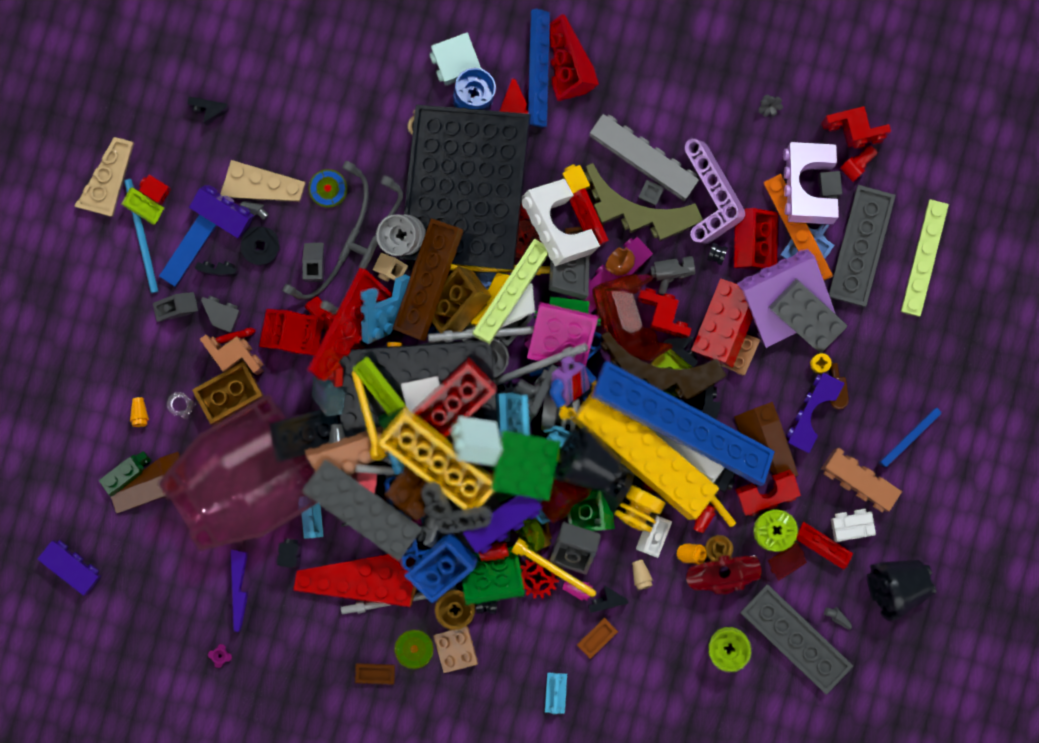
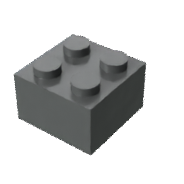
M563 522L553 545L549 562L587 574L597 552L601 534Z

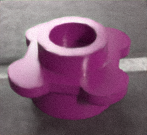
M223 644L218 645L217 649L208 653V657L212 659L217 668L222 667L223 663L232 659V655L225 650L226 647Z

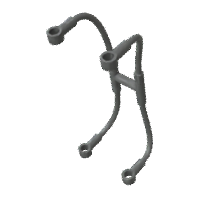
M345 161L342 168L356 177H360L364 187L362 209L356 226L352 229L334 270L316 291L303 295L296 288L285 284L282 291L297 299L308 300L320 294L333 280L341 265L347 259L350 250L364 255L358 268L366 269L378 245L377 233L373 236L368 248L354 243L360 232L359 228L366 212L369 189L362 171L355 167L356 165ZM383 176L380 183L398 192L397 201L388 214L390 216L394 215L399 208L403 192L393 179ZM323 300L320 308L334 315L339 310V308Z

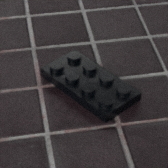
M337 405L270 422L269 427L275 461L282 462L306 455L305 450L315 449L329 443L331 425L340 424Z

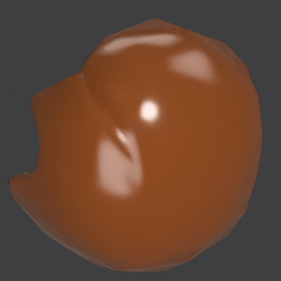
M618 247L607 259L605 264L606 270L615 276H623L634 267L635 256L628 248L622 249Z

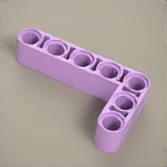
M690 139L685 144L686 154L719 209L691 230V238L695 242L708 244L740 223L745 217V210L707 144L697 139ZM698 144V145H699V149H698V151L695 153V152H694V147ZM707 160L708 166L704 169L703 164ZM717 176V183L713 185V178ZM726 192L727 198L725 201H722V195ZM733 209H736V215L732 218L731 212ZM719 219L720 226L716 228L715 223ZM702 230H704L705 235H704V237L701 239V238H700V233H701Z

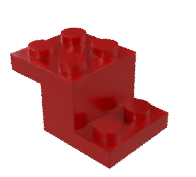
M864 106L826 115L821 122L823 130L835 131L842 126L847 146H853L854 149L864 147L868 142H872V144L884 142V139L891 132L889 124L870 129Z
M649 288L640 291L637 302L655 306L650 329L681 338L690 336L692 328H689L687 323L680 321L673 323L679 300L675 299L676 296L664 293L663 296L658 295L656 290Z
M266 309L259 347L315 356L320 347L319 342L324 327V317L305 315L288 310Z

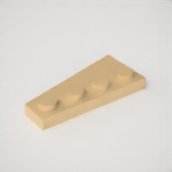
M116 137L113 138L102 157L101 163L95 169L93 177L84 188L83 194L79 201L76 202L75 207L113 217L134 146L133 142Z
M231 160L221 195L237 199L300 202L306 183Z

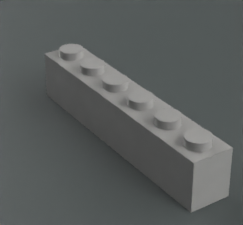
M603 114L591 130L589 136L685 202L699 181L696 178L697 174L689 169L686 171L681 168V163L673 158L670 160L665 157V152L657 147L654 149L649 146V142L641 136L638 138L633 135V131L625 125L622 127L617 124L618 121L613 116H605Z

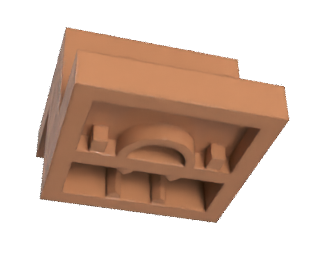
M205 335L200 339L222 371L225 372L244 361L254 374L260 375L264 372L262 369L263 362L258 356L251 354L252 347L244 338L241 340L235 337L223 347L221 344H218L213 336Z

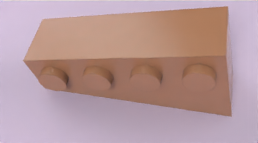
M382 426L375 428L378 440L384 432ZM368 431L350 438L340 439V441L331 444L321 445V447L305 450L306 456L315 471L326 459L350 476L355 473L356 465H368L375 461L370 456L372 444Z
M840 448L833 449L821 468L825 471L823 475L831 480L836 478L841 482V487L848 491L854 490L857 492L856 496L865 502L867 500L874 503L873 507L882 513L884 510L886 512L890 511L902 491L885 479L877 478L876 474L865 466L860 467L858 461L853 457L842 455L844 451Z

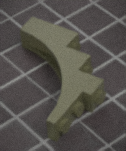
M593 163L585 168L586 172L584 174L594 188L591 190L595 201L599 200V203L594 204V209L601 224L623 216V219H621L625 230L629 229L630 233L652 224L650 228L654 239L658 238L660 242L693 228L703 221L696 203L682 208L666 210L637 205L612 190L601 178Z

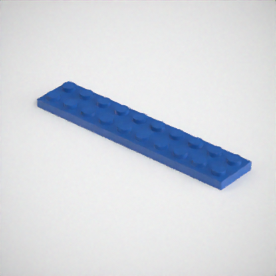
M607 361L603 364L591 397L760 487L765 484L775 451Z

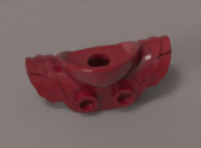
M729 555L718 556L716 561H709L690 567L686 580L689 587L693 590H707L714 592V594L728 595L735 590L745 589L744 585L752 581L759 580L762 572L761 564L757 556L730 558ZM722 567H728L730 570V575L727 578H722L719 575V570Z

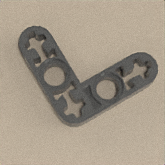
M428 482L422 490V497L441 532L454 533L481 528L490 524L493 514L489 508L480 506L453 512L439 484ZM435 505H441L444 510H437ZM466 517L470 522L464 523L460 518Z

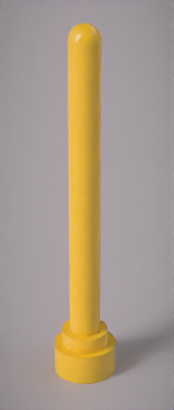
M353 370V381L372 444L370 456L372 460H380L385 458L387 453L385 448L379 444L362 381Z
M519 538L511 552L517 556L519 554L521 556L525 555L590 597L596 595L594 589L530 550L522 539Z

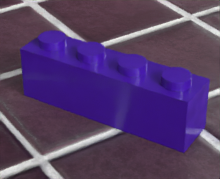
M518 495L492 513L493 516L488 526L470 529L463 534L475 552L480 551L483 554L491 548L490 543L495 540L499 543L508 536L506 532L512 528L516 531L525 525L523 521L529 517L532 520L541 514L539 509L542 507L536 498Z

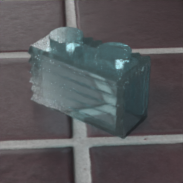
M314 377V384L312 385L313 394L311 396L325 415L342 414L345 394L342 388L335 387L328 378L322 381Z

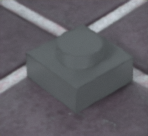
M646 180L638 198L656 206L664 188Z

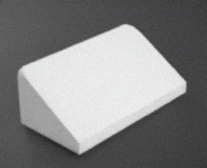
M651 513L650 516L655 519L656 524L649 521L646 522V525L653 528L651 533L642 531L636 550L658 558L672 521Z

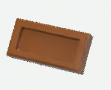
M604 617L576 645L591 659L618 631Z

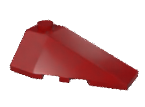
M561 14L550 23V46L554 52L551 66H554L555 74L552 77V85L557 101L587 94L599 85L591 61L565 14Z

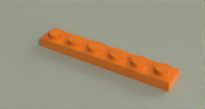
M779 174L763 182L798 252L808 249L815 256L824 281L833 277L807 224L788 222V215H785L787 197L784 196L786 183L782 175Z

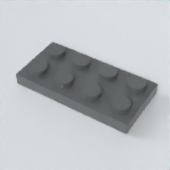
M797 279L769 306L777 316L819 353H822L848 326Z

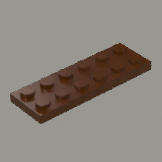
M432 218L430 219L393 326L394 330L425 341L463 229Z

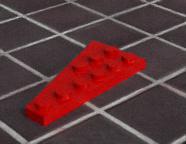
M359 268L308 369L319 380L325 381L339 366V361L342 357L347 356L351 352L350 348L362 340V321L365 320V313L361 312V306L364 305V300L361 299V292L370 288L377 290L376 303L392 297V293L366 269Z
M390 554L298 570L294 591L410 608L414 585L405 577L408 571L401 567L400 561ZM407 558L406 566H413L414 558Z

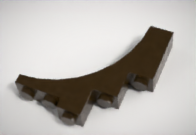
M609 332L603 334L600 338V346L605 353L608 352L611 356V364L663 392L675 386V394L679 399H683L684 402L724 380L727 376L717 359L689 369L660 368L644 363L630 355L614 340Z

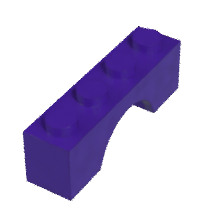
M825 373L822 376L817 375L813 383L816 388L813 394L808 393L804 401L807 406L804 411H799L795 419L798 421V424L795 428L791 427L786 437L789 439L788 443L810 453L818 437L811 426V414L814 408L821 402L836 401L845 383Z

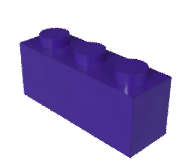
M210 185L199 188L189 206L190 209L236 238H240L245 234L254 218V215L250 213L248 208L238 206L232 198L225 195L222 196L216 188Z
M51 541L38 560L83 596L88 595L102 577L98 574L99 570L92 564L86 565L83 562L84 558L78 553L74 552L72 554L67 550L69 546L63 541Z

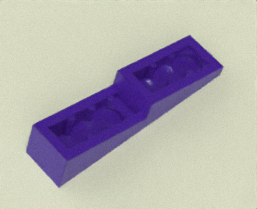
M231 550L234 631L240 632L249 593L241 591L249 552Z

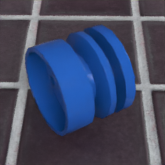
M469 68L461 72L456 79L453 93L455 108L489 110L492 106L496 89L495 81L490 73L480 68Z

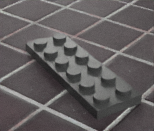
M857 185L828 293L830 298L866 307L896 195Z
M324 459L302 490L307 496L398 561L422 529L326 459Z
M768 584L740 612L826 695L853 667L846 658Z

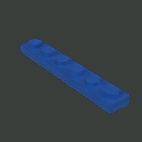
M533 9L531 10L528 114L531 115L530 125L547 127L550 12Z

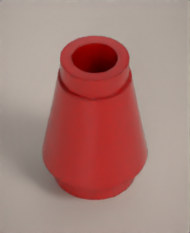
M707 504L697 519H695L693 529L704 533L716 514V508Z
M497 541L491 544V548L483 554L479 551L481 561L502 560L509 556V551L505 541H500L499 543Z

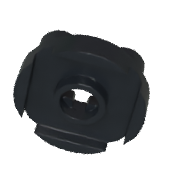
M253 227L246 231L242 237L241 252L250 263L257 266L267 265L273 262L280 252L279 239L269 228ZM258 241L260 243L265 242L264 250L255 249Z

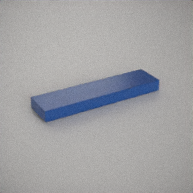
M199 214L159 277L177 287L217 225Z
M937 407L933 408L878 463L882 467H887L941 415V411Z

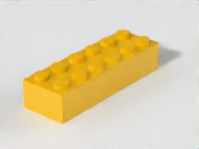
M406 407L401 410L380 435L379 444L428 482L439 484L444 494L464 510L480 507L493 493L494 490L490 489L493 475L478 463L457 460L454 444Z

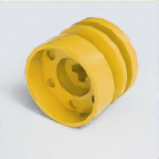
M631 486L630 491L625 496L630 501L629 505L624 503L619 505L626 510L625 513L616 510L614 515L618 516L623 523L639 531L651 533L653 528L646 525V522L649 521L656 524L655 519L650 514L651 512L661 514L666 503L635 486Z

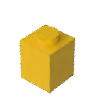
M573 164L564 169L565 172L562 173V177L566 180L573 194L583 188L586 190L590 189V184L580 165L575 166Z

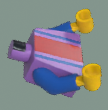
M572 357L563 358L562 365L552 373L550 398L554 401L557 408L561 409L559 415L563 420H570V417H575V410L566 407L590 388V384L593 391L597 383L595 381L596 377L584 364L575 362Z

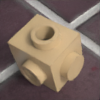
M381 253L373 270L379 273L378 277L388 282L389 279L395 281V278L403 276L408 265L394 257Z

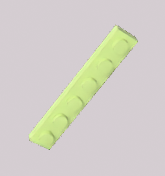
M931 199L928 201L901 308L902 313L921 316L949 204Z
M536 239L532 241L474 329L473 336L490 345L546 260L548 252L543 243Z

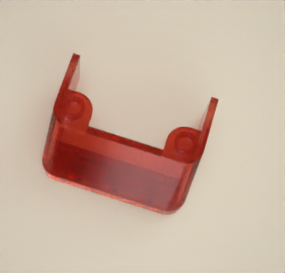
M630 274L595 286L592 289V294L599 317L601 318L604 334L609 332L626 352L639 360L652 361L673 348L672 344L658 343L656 333L650 328L643 327L633 295L640 292L641 286L653 280L652 276Z

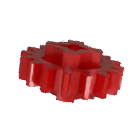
M526 559L527 565H520V568L523 570L521 576L523 588L527 590L526 595L528 596L530 593H533L534 599L537 594H540L541 598H544V593L550 596L549 590L551 588L556 590L553 584L559 582L558 579H555L556 575L552 572L551 576L546 575L543 571L544 567ZM537 564L533 572H526L530 566ZM537 572H541V576L548 579H543L536 583L535 579L529 577V575L533 576ZM525 579L531 580V582L533 583V589L528 587V585L525 582ZM545 582L550 583L547 588L539 591L542 584Z

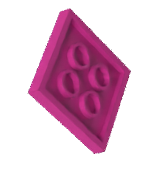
M540 303L527 358L540 361L561 353L563 349L568 347L574 348L586 343L588 351L580 353L573 358L575 362H580L586 366L598 316ZM562 361L554 363V365L561 366Z

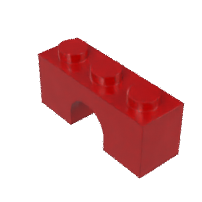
M789 469L773 475V489L766 494L759 493L754 483L736 488L735 491L743 513L749 516L756 515L760 512L759 510L765 508L772 509L777 507L779 503L792 502L796 500V497L801 496L793 472Z

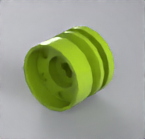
M780 510L764 512L757 518L753 527L754 539L759 546L769 551L786 550L792 546L798 532L797 524L793 517L787 512ZM773 526L780 527V535L772 534V532L774 531L772 528Z
M724 627L712 635L709 642V654L712 662L719 669L737 671L748 663L751 655V646L747 636L741 630L734 627ZM731 643L735 649L727 653L724 646H728Z

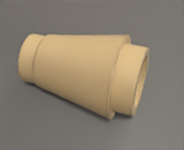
M638 560L633 562L634 586H637L638 590L652 587L653 579L644 561Z

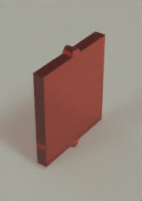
M797 542L768 560L771 567L770 571L778 581L807 563L803 555L804 551L800 549Z

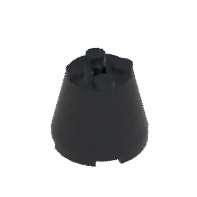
M583 425L582 429L576 428L563 443L560 449L562 453L559 457V463L556 462L554 478L563 483L607 493L613 480L619 478L622 473V468L620 467L621 458L591 429Z
M920 560L878 562L870 565L871 573L867 574L870 595L873 602L877 601V604L882 609L880 614L887 621L901 618L936 594V588L931 579L932 569L928 564L924 565Z

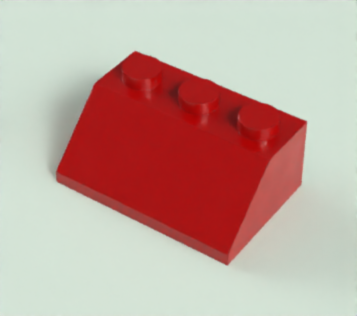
M757 208L744 209V219L735 225L734 268L762 270L776 265L778 212Z

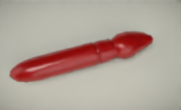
M245 328L241 331L219 336L215 340L218 344L226 343L235 337H249L256 330L254 328Z

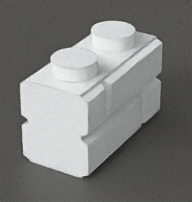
M866 509L855 510V515L847 516V512L835 514V518L831 519L834 541L839 542L876 535L872 512H866Z

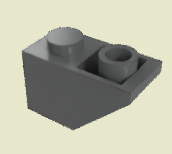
M304 243L303 280L305 282H324V243Z
M209 296L208 299L202 297L201 301L212 326L233 333L241 315V312L237 310L238 306L228 302L226 305L220 304V299Z

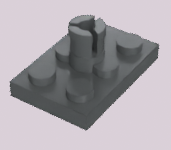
M590 255L555 266L550 259L549 290L585 300L588 297Z
M551 365L548 370L544 369L534 385L520 379L518 386L514 389L515 394L528 396L529 422L536 415L551 385L552 373L558 369L554 365Z

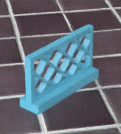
M514 392L496 394L499 437L501 438L502 430L529 435L528 396L515 394Z

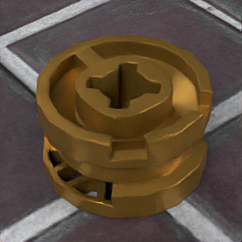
M716 535L706 542L707 557L711 561L718 560V556L722 555L732 556L733 545L727 537Z

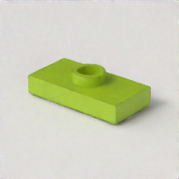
M133 187L129 189L121 205L152 225L156 224L164 210V207Z

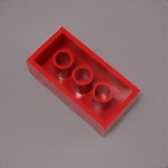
M720 278L691 349L700 357L712 361L717 359L720 364L731 368L734 366L753 319L743 291L738 284Z
M468 358L412 410V413L446 438L451 433L452 426L456 424L459 416L468 418L496 392V385Z

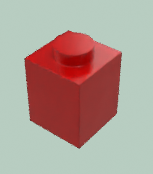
M150 174L147 178L144 177L139 184V191L159 205L163 204L172 190Z

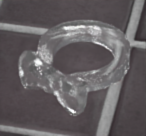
M181 392L173 393L167 401L168 410L174 415L181 416L183 419L188 418L192 408L196 405L194 401H190L186 394ZM176 397H183L187 405L185 411H175L173 409L172 402Z

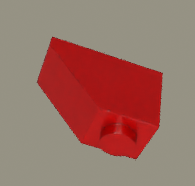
M512 78L500 111L528 114L524 96L516 79Z

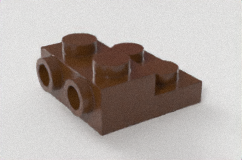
M406 465L385 495L409 518L418 521L419 518H423L426 515L424 508L427 505L422 497V490L428 481Z

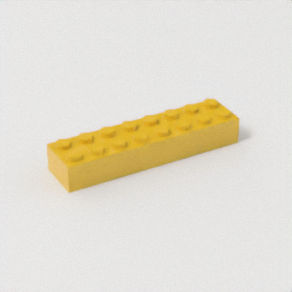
M592 391L576 411L575 417H572L570 420L581 429L583 425L591 429L621 458V463L684 517L688 520L697 519L719 488L646 425L591 397Z

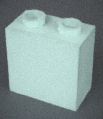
M468 33L431 46L432 52L429 53L433 64L437 63L439 70L436 73L439 81H444L445 86L455 83L460 73L466 69H481Z
M459 416L451 430L457 460L495 466L502 452L497 422Z

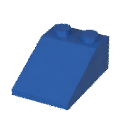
M448 533L405 574V577L433 603L475 568L478 558L453 533Z

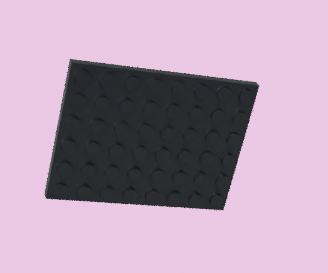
M416 105L404 215H411L419 219L425 228V234L431 218L463 229L452 264L514 270L530 129V114ZM406 232L402 234V238H404V236H407ZM419 251L412 255H399V259L416 261Z
M477 340L350 349L351 352L347 356H343L339 361L343 368V385L337 387L340 419L345 438L368 431L352 377V368L366 357L370 359L405 404L402 383L438 376L439 384H441L468 358L495 384L491 343L489 345L485 341ZM362 382L375 428L381 427L378 417L387 412ZM496 392L468 418L497 422L498 427ZM387 454L385 458L375 460L368 465L392 464Z

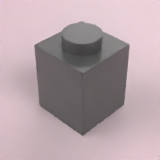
M840 171L823 172L818 175L820 198L837 199V197L842 195Z

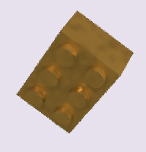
M457 266L446 279L432 319V323L440 333L451 330L452 332H462L492 297L473 270Z
M244 361L192 390L211 425L223 421L265 397L247 363Z

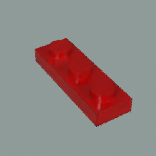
M586 189L578 190L573 194L574 196L570 199V203L583 231L592 229L601 246L609 241Z
M805 522L798 529L796 540L843 570L848 566L853 555L852 552Z

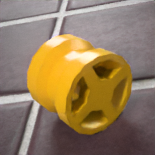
M823 353L815 355L810 361L811 369L818 374L825 373L831 367L830 357Z

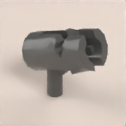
M693 256L682 258L681 266L677 259L654 262V266H650L652 278L656 277V281H661L658 292L661 294L667 292L668 284L674 278H679L680 280L695 275Z
M435 505L437 510H444L441 505ZM426 506L424 512L427 516L421 526L422 529L418 533L417 539L418 541L424 540L423 544L433 547L440 540L439 535L443 532L438 529Z

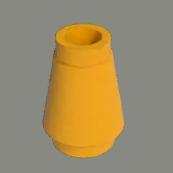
M133 398L130 414L132 427L147 426L149 417L144 398Z

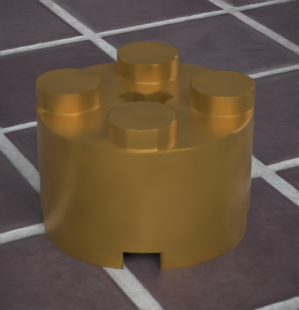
M451 590L440 596L435 606L437 620L441 625L450 630H459L466 627L472 621L475 614V605H466L464 592L461 590ZM453 604H456L461 609V611H458V615L450 612Z

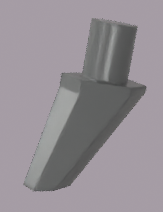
M242 202L239 205L248 208L254 216L258 214L263 220L269 216L263 209V204Z
M838 607L834 609L825 608L824 615L830 616L832 621L848 630L852 628L851 622Z

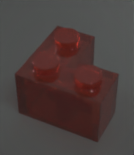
M555 479L552 482L549 500L543 499L540 503L541 510L554 524L567 517L575 504L588 498L592 489L563 483Z

